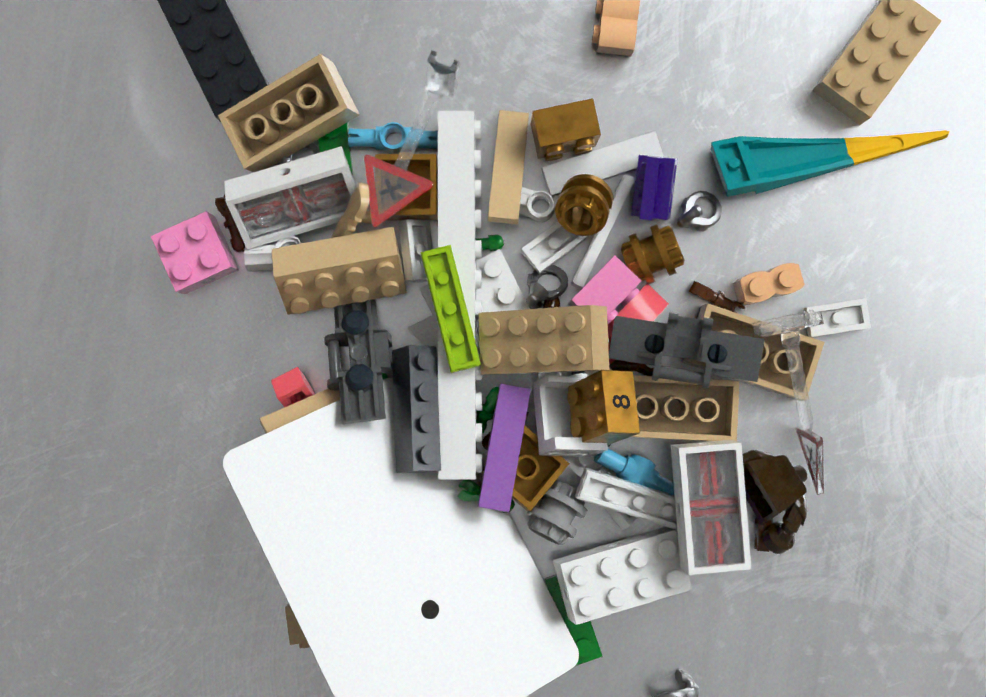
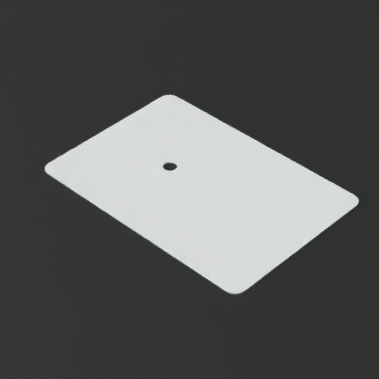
M393 377L383 380L386 419L342 424L339 400L227 452L223 459V469L334 697H526L577 664L579 658L578 648L510 514L477 507L478 501L467 502L459 499L457 495L464 488H459L458 485L463 479L438 480V471L396 473ZM477 473V479L470 480L476 482L481 487L483 473ZM427 600L434 601L439 608L438 615L433 619H426L421 613L422 604Z

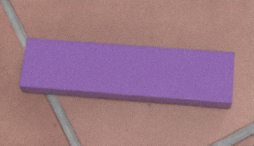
M499 384L477 507L504 512L510 511L531 389Z

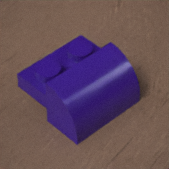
M638 156L631 216H638L639 219L643 220L670 219L678 158Z

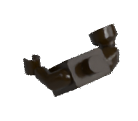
M750 450L742 454L746 500L761 525H764L784 510L786 511L782 522L776 521L763 530L762 534L765 546L775 554H782L793 547L795 543L794 533H797L800 525H804L807 516V502L804 494L807 493V488L803 483L807 480V472L801 465L793 467L785 455L773 456L771 453Z

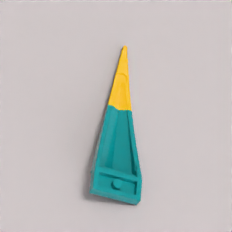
M943 130L853 138L738 136L711 142L710 150L726 196L730 197L753 191L755 194H759L947 138L950 131Z

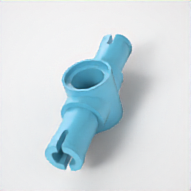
M391 122L384 126H376V129L349 128L348 132L350 135L348 137L349 147H375L376 150H385L389 154H401L404 151H412V148L438 150V130H413V127H403L399 123ZM396 132L402 135V140L397 145H390L386 142L388 135Z
M610 449L594 456V462L614 471L616 476L621 479L675 496L674 483L660 476L659 472L655 470L656 465L644 457L635 454L622 456Z

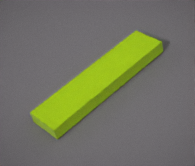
M451 245L420 252L450 372L455 373L481 366Z

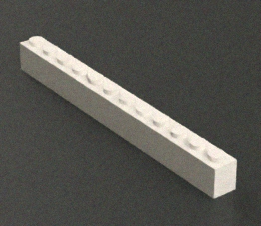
M438 111V248L451 245L477 350H480L479 331H476V319H479V313H482V301H476V289H482V271L476 270V258H482L481 240H476V228H481V210H476V198H481V180H475V168H481V150H475V139H481V120H475L474 111ZM439 324L438 402L441 471H438V480L477 479V473H482L483 468L482 454H477L476 443L482 442V423H476V411H482V392H476V380H482L481 369L478 366L455 373L450 372Z

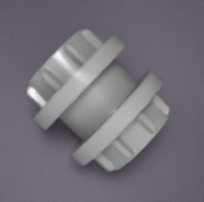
M556 480L542 497L543 500L539 508L534 507L531 511H527L526 514L530 517L527 523L529 529L548 541L563 545L568 537H575L577 529L571 523L575 516L585 517L588 511L584 507L585 501L576 499V488Z

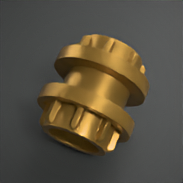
M590 174L573 176L564 184L555 206L556 218L567 232L580 236L596 234L606 225L609 209L612 208L613 193L608 184L597 176Z
M656 224L650 227L652 236L639 240L637 234L634 233L629 235L630 241L622 244L621 252L625 263L641 282L646 280L649 285L655 282L653 273L666 269L669 276L677 273L675 268L684 265L685 259L670 226L659 229Z

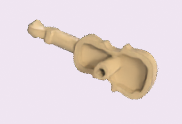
M357 183L344 215L340 218L331 238L353 234L357 223L372 224L371 212L367 211L369 204L368 184Z

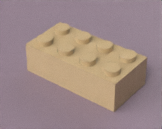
M879 0L812 91L858 125L863 124L873 116L942 20L915 0Z
M319 54L219 114L218 117L243 168L257 172L270 168L280 162L283 156L289 157L360 114L334 63L322 54Z
M394 227L272 249L274 280L288 315L407 293Z
M711 304L701 306L697 319L703 320L704 317L712 318V331L765 339L758 382L735 380L795 400H806L825 342ZM684 358L683 363L702 369L705 368V362Z
M582 305L479 313L481 375L609 370L607 306Z
M633 375L640 433L631 437L737 441L740 381L710 379L709 389H703L702 385L661 378L658 381H654L652 376Z

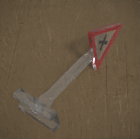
M431 50L426 67L425 87L427 94L395 164H389L370 155L364 156L373 227L379 226L433 187L432 181L407 171V168L438 99L443 97V95L453 98L457 90L460 61L454 60L452 66L449 67L437 62V52Z
M809 310L752 323L754 335L760 337L780 335L782 347H785L798 417L801 426L795 427L816 493L817 495L824 494L823 438L813 432V416L799 344H801L799 330L824 324L822 312Z

